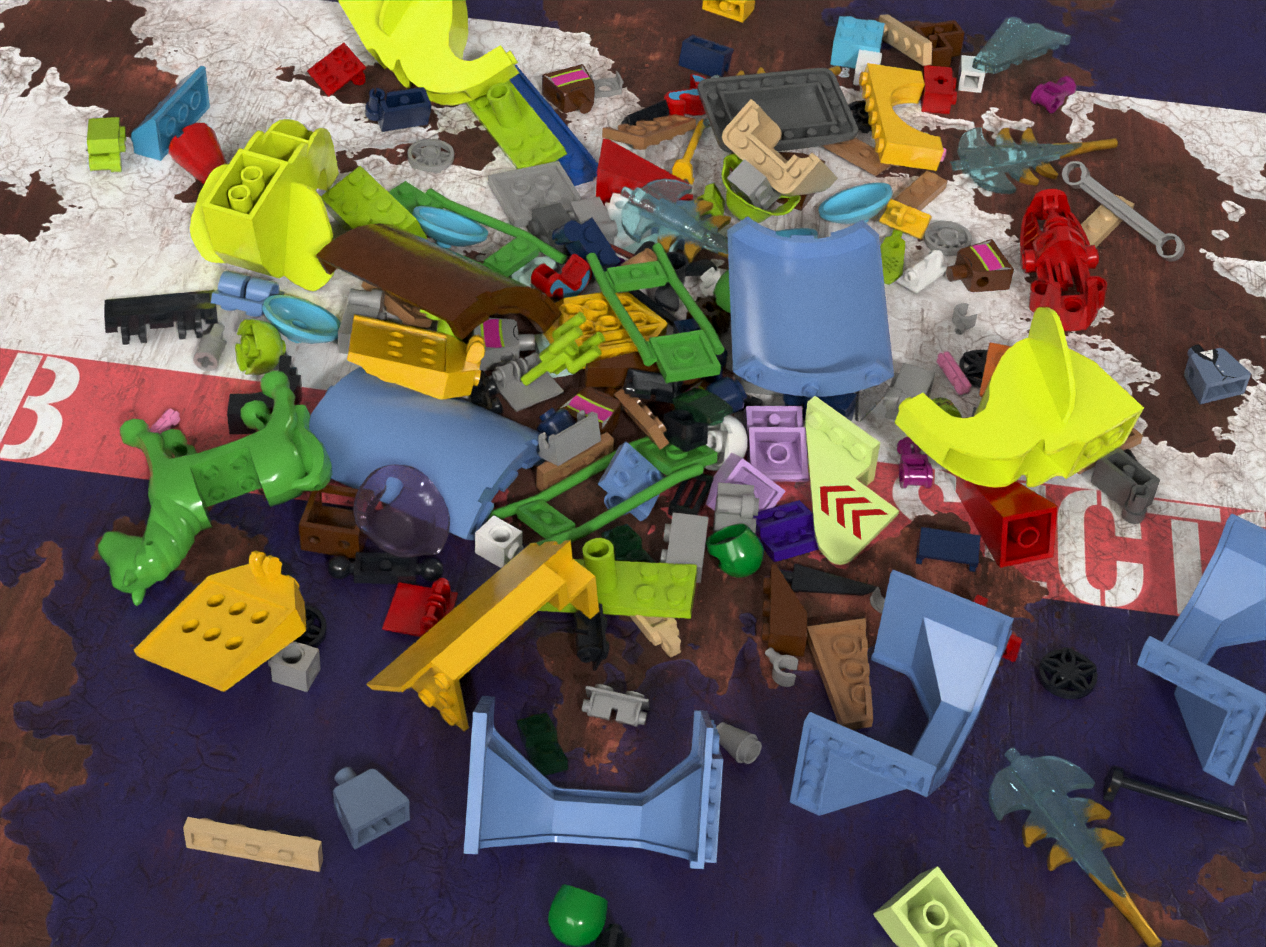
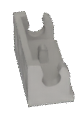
M579 411L577 413L578 422L557 435H550L548 443L546 433L539 434V457L559 466L600 442L601 436L597 413L590 412L588 417L585 418V411Z

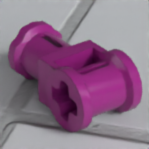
M1067 75L1061 77L1055 84L1051 81L1046 84H1039L1031 95V102L1042 105L1049 113H1054L1064 103L1065 96L1073 95L1076 92V84Z
M905 437L897 443V452L901 454L898 468L900 488L924 486L926 489H930L933 480L931 463L928 462L927 454H921L922 449L909 437Z

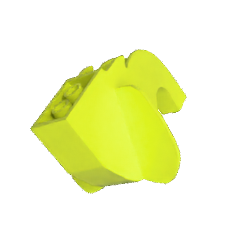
M338 0L364 46L384 69L388 68L394 72L401 84L407 89L411 88L412 83L418 88L424 87L429 100L433 103L453 106L470 102L486 95L489 88L493 85L505 83L519 74L515 67V64L518 63L511 50L506 53L501 45L473 61L463 60V51L468 39L466 0Z
M282 119L272 124L265 134L260 130L255 132L245 148L238 149L229 164L225 163L216 167L209 174L201 189L191 217V238L201 256L213 263H228L279 279L285 276L294 284L308 291H316L328 283L333 277L334 272L331 275L327 274L316 254L333 241V233L324 202L316 190L318 188L328 191L339 174L330 132L325 128H318L314 132L308 131L298 121Z
M1039 307L1034 312L1028 338L1016 342L1001 357L974 417L959 418L951 416L943 411L927 395L921 393L914 398L908 397L901 402L894 423L928 456L954 475L966 481L993 488L1006 487L1017 481L1022 475H1025L1026 486L1030 488L1039 486L1055 476H1062L1068 479L1122 446L1144 407L1096 362L1069 349L1063 326L1056 311L1048 307Z

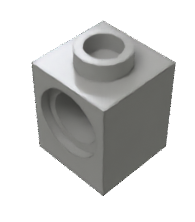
M295 641L290 643L268 660V666L271 667L272 681L308 692L321 670L319 649Z

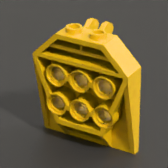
M602 292L567 297L555 303L562 315L544 334L550 344L554 342L552 337L553 331L581 312L586 317V322L579 326L583 335L575 340L578 347L583 345L584 341L598 331L605 338V341L598 345L602 354L592 362L638 351ZM629 292L615 293L646 341H649V338L666 335L667 322Z
M354 314L347 360L362 366L367 374L376 376L380 380L395 383L443 400L471 395L472 387H478L481 370H479L481 359L485 355V343L483 337L479 334L472 336L467 345L449 334Z
M257 550L253 551L249 557V564L208 576L134 649L137 657L225 692L306 631L305 601L299 591L300 586L292 576L281 574L282 563L279 561V558L271 555L266 556L265 553Z

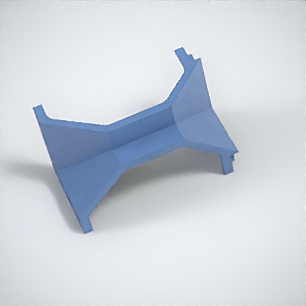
M1231 514L1226 521L1217 548L1192 597L1162 642L1149 636L1137 663L1138 666L1177 685L1174 695L1203 771L1231 786H1234L1266 715L1265 693L1208 665L1215 652L1221 647L1266 640V529L1234 514Z
M892 570L871 660L903 673L911 680L928 718V724L912 754L909 755L809 712L803 725L790 803L820 816L905 789L925 797L932 794L946 781L978 718L1012 634L1011 628L1014 618L909 575Z
M481 697L473 711L464 854H478L480 849L489 847L557 842L642 848L687 859L692 869H704V863H717L724 759L719 748L720 735L714 720H710L708 711L694 710L692 747L689 755L646 790L642 792L561 788L552 784L495 729V697Z

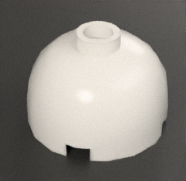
M710 413L704 415L708 418V444L706 445L718 452L717 463L705 468L713 471L719 470L731 452L743 458L747 450L748 438L742 423L728 414Z

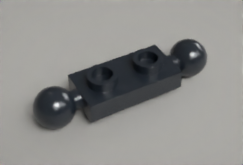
M356 552L355 562L350 561L346 556L337 555L330 559L327 566L329 574L335 579H344L350 574H354V583L398 584V582L416 584V575H421L425 580L432 582L441 578L444 572L443 564L439 559L429 557L424 559L422 563H417V554Z

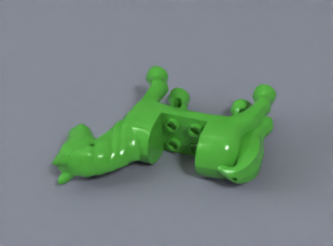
M274 370L266 373L261 378L260 387L262 393L274 401L273 412L270 414L269 407L263 401L254 400L246 403L241 408L240 416L247 428L255 429L257 432L237 441L197 453L193 445L187 444L186 436L180 430L170 429L161 434L150 432L149 425L140 419L126 421L120 427V437L123 443L140 449L147 459L150 470L148 498L151 510L143 537L131 536L119 531H107L98 544V553L110 567L109 572L113 587L121 592L132 594L134 605L138 606L143 602L147 588L154 585L157 581H163L170 572L179 567L181 561L186 557L195 542V536L200 531L213 528L207 507L263 488L269 506L272 507L297 498L304 491H320L330 482L333 475L330 457L324 444L315 437L309 428L311 416L307 407L303 404L294 405L295 395L290 389L289 379L284 372Z

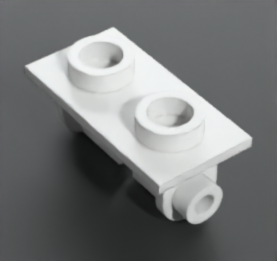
M940 250L930 251L925 259L914 267L908 268L905 274L898 278L896 282L918 294L946 272L947 267L942 265L943 253Z

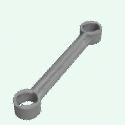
M1072 161L1066 164L1062 171V177L1071 188L1083 189L1153 243L1158 254L1164 260L1173 262L1183 256L1185 245L1177 235L1172 233L1165 234L1093 179L1088 168L1082 162ZM1080 167L1082 171L1081 180L1075 183L1069 182L1068 176L1071 170ZM1168 240H1175L1177 244L1176 253L1170 256L1163 255V244Z

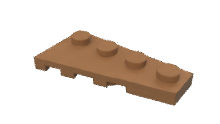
M674 114L653 118V121H636V125L631 126L629 124L618 125V130L612 129V127H604L602 138L630 144L634 149L644 150L647 149V146L658 145L663 140H671L674 136L685 135L687 131L696 128V119Z
M866 618L807 626V640L838 724L851 730L872 727L873 707L869 683L870 668L867 656Z

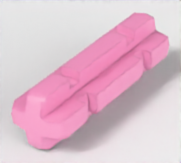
M948 351L939 353L937 363L943 369L942 371L954 386L956 392L959 395L968 394L972 385L951 353Z
M171 408L167 409L152 425L150 432L161 434L174 428L180 421L179 412Z

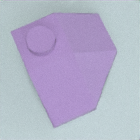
M731 452L714 475L706 505L715 511L718 483L754 485L755 498H759L758 512L775 507L786 491L742 457Z

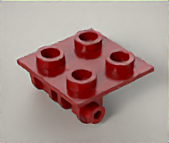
M342 43L307 70L308 74L328 97L350 80L355 85L360 86L366 81L365 74L363 73L366 66L345 43Z
M439 578L437 581H434L432 588L398 582L382 630L422 637L454 609L458 593L451 592L449 581L445 578Z

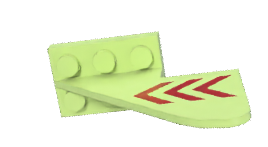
M814 396L807 402L804 425L806 429L814 535L818 548L823 555L834 564L844 565L851 562L899 514V510L866 487L875 477L880 442Z

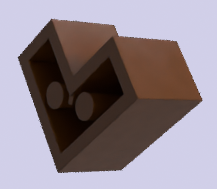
M956 20L913 26L915 32L932 42V62L929 66L950 67L951 57L961 55L965 32Z

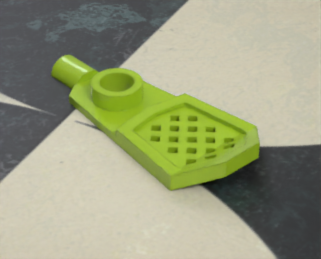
M894 229L892 235L885 237L880 246L884 284L888 285L903 275L906 241L901 238L903 232Z

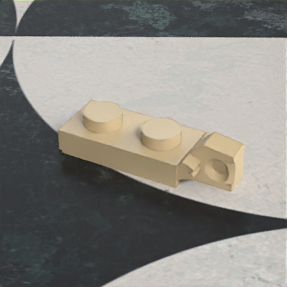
M643 615L630 616L646 638L654 646L661 644L662 649L670 658L681 653V640L678 637L679 630L677 628V621L674 618L647 617Z

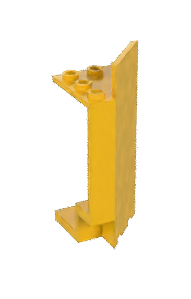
M565 540L561 544H558L556 541L544 542L540 546L537 543H530L366 685L372 690L403 692L406 689L413 688L426 706H434L440 711L442 718L449 725L454 726L456 724L465 732L469 725L459 679L547 602L559 611L570 603L582 611L589 619L594 617L599 612L596 576L573 559L571 540Z

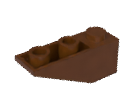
M771 564L770 576H764L763 594H768V599H763L762 617L768 618L767 622L762 624L761 640L767 641V649L773 648L780 655L804 657L807 640V612L777 565Z

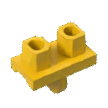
M890 199L879 222L921 240L932 216Z

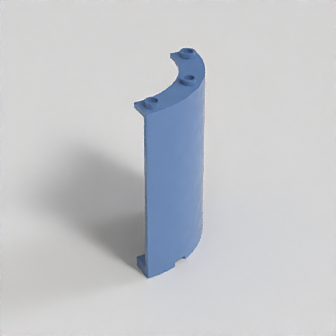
M746 217L727 230L733 372L756 386L770 391L794 396H806L808 398L853 393L880 385L894 377L879 234L861 220L845 229L831 232L830 237L815 239L814 235H791L788 238L776 235V231L756 223L749 217Z
M362 367L347 374L334 386H330L325 396L310 415L309 428L315 437L324 444L330 457L333 474L331 479L354 489L374 492L375 499L466 540H475V532L486 523L494 508V503L491 502L499 490L505 492L517 478V470L520 468L527 470L530 467L541 465L545 462V459L539 457L538 453L540 451L538 436L541 432L459 397L443 400L395 383L385 382L376 376L367 374Z

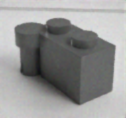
M557 203L532 209V220L529 221L531 234L566 256H571L565 246L567 243L557 245L554 242L558 239L552 240L553 231L560 228L562 224L572 220L562 204Z
M1119 447L1097 460L1091 478L1092 484L1123 508L1122 518L1132 524H1139L1144 520L1147 512L1146 507L1153 503L1160 482L1158 477Z

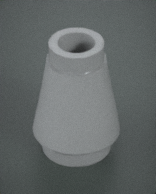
M724 722L717 725L716 729H718L720 735L719 744L738 763L750 764L756 760L760 754L762 744L758 741L755 734L727 725Z

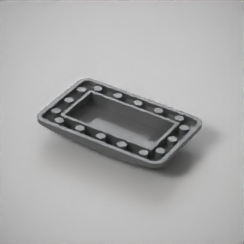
M826 68L708 78L701 80L698 84V94L716 141L723 151L729 153L734 152L724 144L722 140L723 131L750 99L758 104L780 127L782 135L774 147L776 151L840 143L854 139L858 133V126L837 78L831 70Z

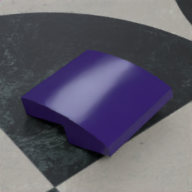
M800 500L759 511L758 516H753V518H756L755 535L759 538L763 549L773 562L819 550L814 535L813 513Z

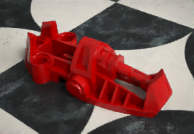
M1045 189L1035 194L1026 208L1021 225V269L1024 273H1036L1038 279L1031 284L1028 307L1032 312H1035L1039 307L1053 309L1058 314L1064 331L1086 330L1093 323L1098 311L1105 304L1107 282L1100 276H1090L1089 269H1095L1098 265V249L1095 245H1090L1081 224L1070 210L1065 192L1058 189ZM1037 220H1046L1043 225V231H1040ZM1073 276L1076 290L1080 294L1061 296V288L1062 291H1068V287H1073Z

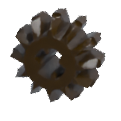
M709 295L706 298L697 297L696 304L711 323L718 337H720L730 327L731 313L718 306L715 302L716 298H710ZM688 311L686 313V319H693L692 315Z

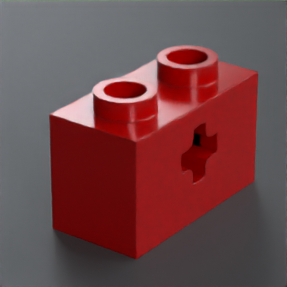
M924 66L922 76L925 85L921 94V112L950 114L951 105H955L957 99V91H955L956 77H952V68Z

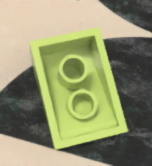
M938 866L920 873L873 913L898 947H998Z

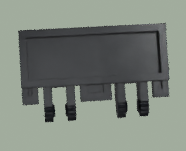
M215 290L107 299L104 304L105 332H118V327L121 326L123 345L130 344L131 335H138L141 343H147L146 324L150 325V329L174 327V322L177 321L179 340L186 339V330H195L197 338H202V319L206 320V324L218 323L216 304L211 303L212 292Z

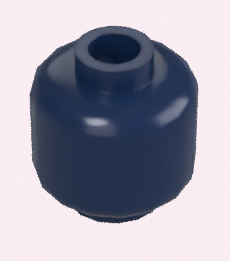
M726 376L706 387V398L702 401L709 414L732 415L744 407V400L747 399V396L738 379L733 380Z
M552 407L539 417L542 422L538 425L537 431L545 432L547 436L557 435L574 425L576 421L568 410L563 408L555 411Z

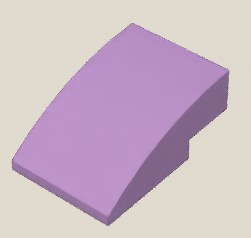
M746 406L743 420L748 438L747 462L773 482H808L806 429L803 427L802 406Z

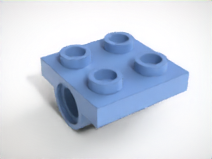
M226 270L220 277L218 290L212 292L211 303L221 305V308L224 310L234 311L238 309L246 311V314L249 316L259 317L264 314L262 305L267 297L284 295L285 292L280 291L277 282L256 277L251 278L248 275Z
M624 442L618 447L598 485L607 492L604 497V504L608 509H611L666 476L657 470L629 443ZM660 494L626 514L631 513L640 522L649 516Z

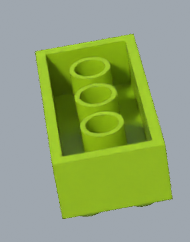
M361 166L357 167L321 196L330 215L346 231L368 224L380 223L398 226L427 239L418 220Z

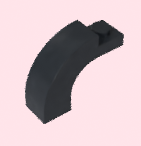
M280 356L279 371L284 372L289 379L290 389L295 395L294 405H300L303 396L301 375H298L297 367H292V356ZM262 392L230 394L227 411L229 434L256 433L255 429L247 428L240 416L241 408L246 403L254 400L263 401L269 407L270 414H272L274 407L273 399L267 397Z

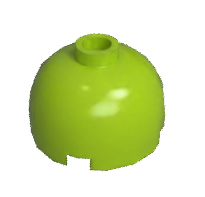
M245 319L241 322L237 331V335H242L241 344L235 345L236 361L240 371L246 370V375H261L272 371L279 364L280 356H284L286 351L285 341L282 340L279 331L274 325L266 321Z

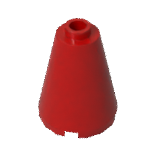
M194 123L182 129L184 133L179 138L176 135L174 136L169 145V154L174 162L204 185L209 174L216 167L227 164L215 131L205 123Z

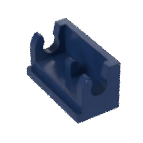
M691 35L682 42L678 65L714 78L723 77L724 71L728 72L734 49Z
M921 527L917 541L916 564H922V560L928 558L969 564V571L975 572L979 563L981 535Z

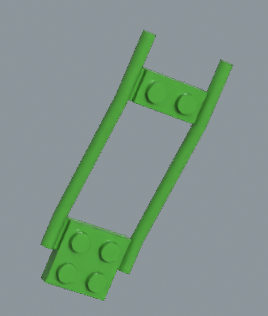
M405 181L389 191L411 214L414 208L418 206L445 208L515 237L511 242L486 258L483 264L477 262L507 277L539 256V252L561 265L567 260L565 254L531 233L451 201L432 188L424 193Z
M656 243L652 247L658 261L607 268L605 272L595 253L587 255L586 259L601 292L634 342L644 365L651 366L656 362L665 383L720 375L721 365L716 355L722 354L725 349L715 329L678 278L660 243ZM666 282H669L701 330L649 338V341H646L615 293L665 286Z
M647 436L629 442V444L656 467L657 470L665 474L666 477L583 525L575 528L574 522L546 502L606 469L617 450L535 496L492 510L487 521L493 515L499 519H504L517 514L519 520L545 538L536 542L538 546L550 541H556L558 544L565 540L574 542L586 537L679 482L703 474V469L706 466L717 463L718 452L707 445L684 452L671 443L660 450Z

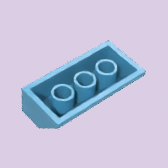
M200 66L182 79L158 103L157 107L145 117L140 125L132 131L131 141L133 142L135 154L161 161L169 153V145L174 136L176 135L179 138L184 133L182 129L196 123L210 108L205 66Z

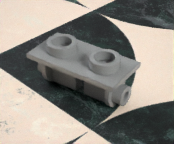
M595 684V687L586 686L587 697L590 700L584 699L582 712H587V716L610 720L612 709L618 710L616 722L638 727L639 724L645 725L647 712H642V710L649 711L650 704L649 699H645L643 694L634 691H626V694L613 692V688L603 684Z

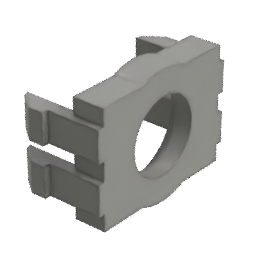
M616 71L615 78L594 80L592 75H589L595 86L594 98L622 94V84H624V81L618 71ZM608 86L611 90L602 91L599 87Z

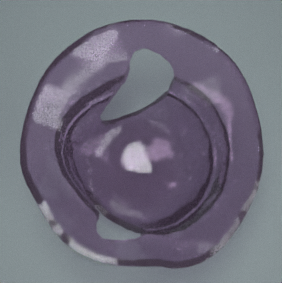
M387 465L371 472L357 491L353 506L355 522L358 528L378 548L398 557L435 555L443 549L449 534L450 516L443 497L425 474L411 466ZM394 477L401 480L403 487L400 494L386 507L374 513L377 504L386 491L387 479Z

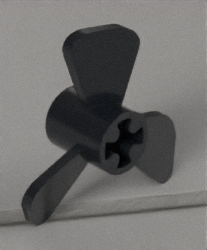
M653 241L644 242L635 252L634 256L646 248L652 250L655 243ZM666 253L683 285L686 276H702L711 267L717 271V266L710 260L702 259L688 264V259L682 253ZM666 282L665 286H659L654 295L656 303L670 311H678L679 297L669 282Z

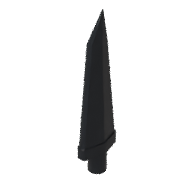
M794 564L793 571L779 569L786 581L791 583V588L796 593L809 592L864 596L874 592L877 588L870 584L804 567L800 564Z

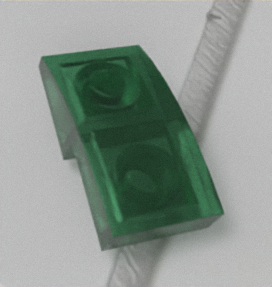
M694 387L672 399L675 409L687 410L688 413L693 414L695 422L707 423L708 426L722 423L725 416L734 412L732 406L722 398L700 388Z
M628 524L616 526L611 530L601 533V538L607 539L613 544L615 561L656 563L642 548V538Z
M548 713L533 714L516 720L526 754L534 767L544 776L568 770V759L558 742L557 730Z

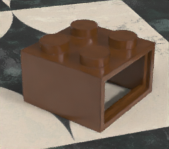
M329 484L320 491H312L299 523L301 550L335 556L343 555L347 558L355 559L356 552H363L375 518L374 492ZM322 493L365 500L361 511L323 506Z

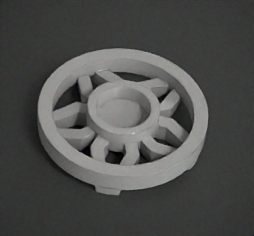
M438 139L417 141L409 147L407 152L408 161L414 170L418 169L436 174L441 173L442 170L448 168L454 162L452 146Z
M952 221L931 223L928 225L923 237L925 244L931 251L940 250L943 255L957 256V252L962 248L971 246L972 241L969 230L961 224ZM941 228L940 231H932L934 229Z

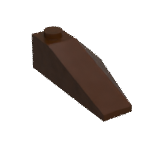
M637 351L586 363L584 383L586 387H623L629 368L655 373L661 372L656 362L651 366L644 365ZM701 378L684 380L682 386L698 382Z

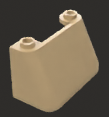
M752 99L749 100L724 129L722 134L724 144L740 159H745L767 177L770 185L783 196L791 197L823 192L830 188L838 179L814 153H811L807 158H799L794 154L789 161L779 154L774 147L781 139V129Z

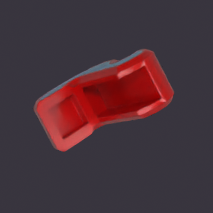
M690 74L689 89L669 91L665 94L664 100H667L670 115L685 116L686 114L701 116L706 114L697 90L699 82L706 79L704 76Z
M572 254L563 266L561 274L555 272L545 263L537 266L531 274V284L546 296L554 297L559 301L563 298L579 296L588 285L592 276V270L587 261L577 254Z

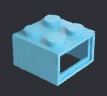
M839 16L830 65L856 68L859 49L880 53L885 23L876 20L856 19L851 16Z

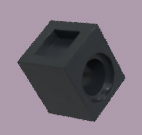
M687 406L664 414V426L667 429L664 432V436L669 443L684 452L708 444L707 417Z

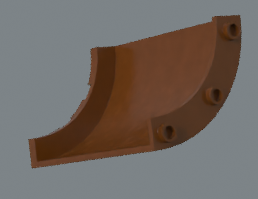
M368 224L347 231L335 238L316 254L327 274L331 275L336 269L342 270L445 320L454 336L462 340L476 327L489 320V315L495 313L501 315L521 313L533 323L536 330L544 334L562 315L555 303L538 290L390 224Z

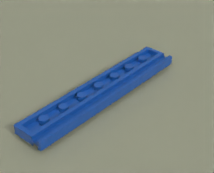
M515 65L519 74L510 79L511 83L566 150L567 155L556 161L560 162L574 186L593 181V178L597 177L598 163L519 67Z

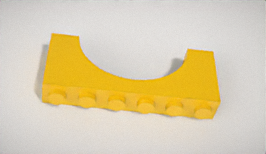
M867 63L865 72L860 74L859 86H862V98L866 102L865 111L869 115L868 123L872 127V139H875V152L878 153L880 163L937 171L944 152L940 137L926 134L911 127L899 118L892 108L898 104L919 103L925 85L922 72Z

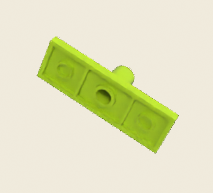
M510 80L493 85L489 88L486 95L465 103L516 169L555 162L567 155L564 146Z
M595 538L586 542L583 546L584 559H574L596 576L598 605L599 603L602 604L603 614L691 619L698 574L697 565L615 561L613 544L604 538ZM547 602L538 611L575 613L577 608L569 603L559 611Z

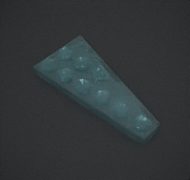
M1017 17L1006 18L974 58L972 68L996 74L1008 69L1011 63L1018 65L1022 63L1024 58L1031 60L1046 54L1049 48L1056 50L1060 44L1068 45L1071 35L1046 29L1038 23H1024Z

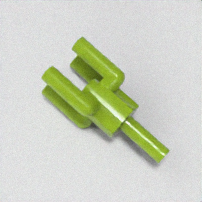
M581 312L577 313L553 331L552 337L554 342L540 352L539 358L542 362L521 376L522 383L528 386L547 371L550 374L554 373L557 375L567 368L569 373H577L586 366V363L592 362L602 354L598 345L605 341L603 334L598 331L584 341L583 345L578 347L575 340L583 335L579 326L586 322V317Z

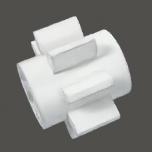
M711 267L700 277L703 282L699 284V287L705 297L708 295L710 298L716 297V295L713 296V290L725 270L720 268L715 271Z

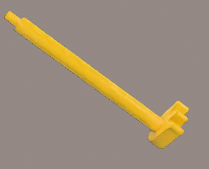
M704 119L697 123L683 158L677 160L672 167L673 175L684 181L687 179L690 184L694 182L693 167L690 161L706 126Z

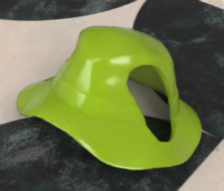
M735 153L724 158L721 176L727 189L726 205L738 219L743 220L749 217L756 223H761L772 215L781 216L790 213L800 202V195L791 197L781 195L779 199L789 198L790 200L775 210H763L749 204L734 192L727 179L730 175V167L734 171L743 160Z

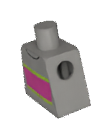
M489 318V320L472 331V336L479 334L483 337L485 343V355L481 359L479 370H495L496 367L504 366L511 361L517 362L519 351L535 350L534 334H518L517 321L514 319Z

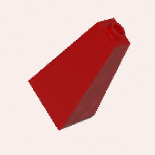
M603 139L597 168L596 197H600L604 206L606 202L610 203L613 193L643 198L642 208L656 211L661 199L693 201V194H689V183L613 141Z
M958 476L956 477V493L999 568L1054 557L1058 508L1055 503L1017 481L1006 487L993 488L977 485Z

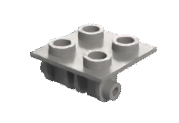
M536 352L524 359H517V362L511 361L504 366H498L492 372V375L488 376V379L493 378L495 380L499 393L515 412L564 393V390L548 372L528 386L522 383L521 376L542 362L539 354Z

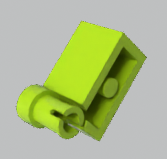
M120 117L89 119L87 146L88 154H90L89 167L91 172L99 170L122 172L121 153L126 152L125 141H127L125 126L120 125Z

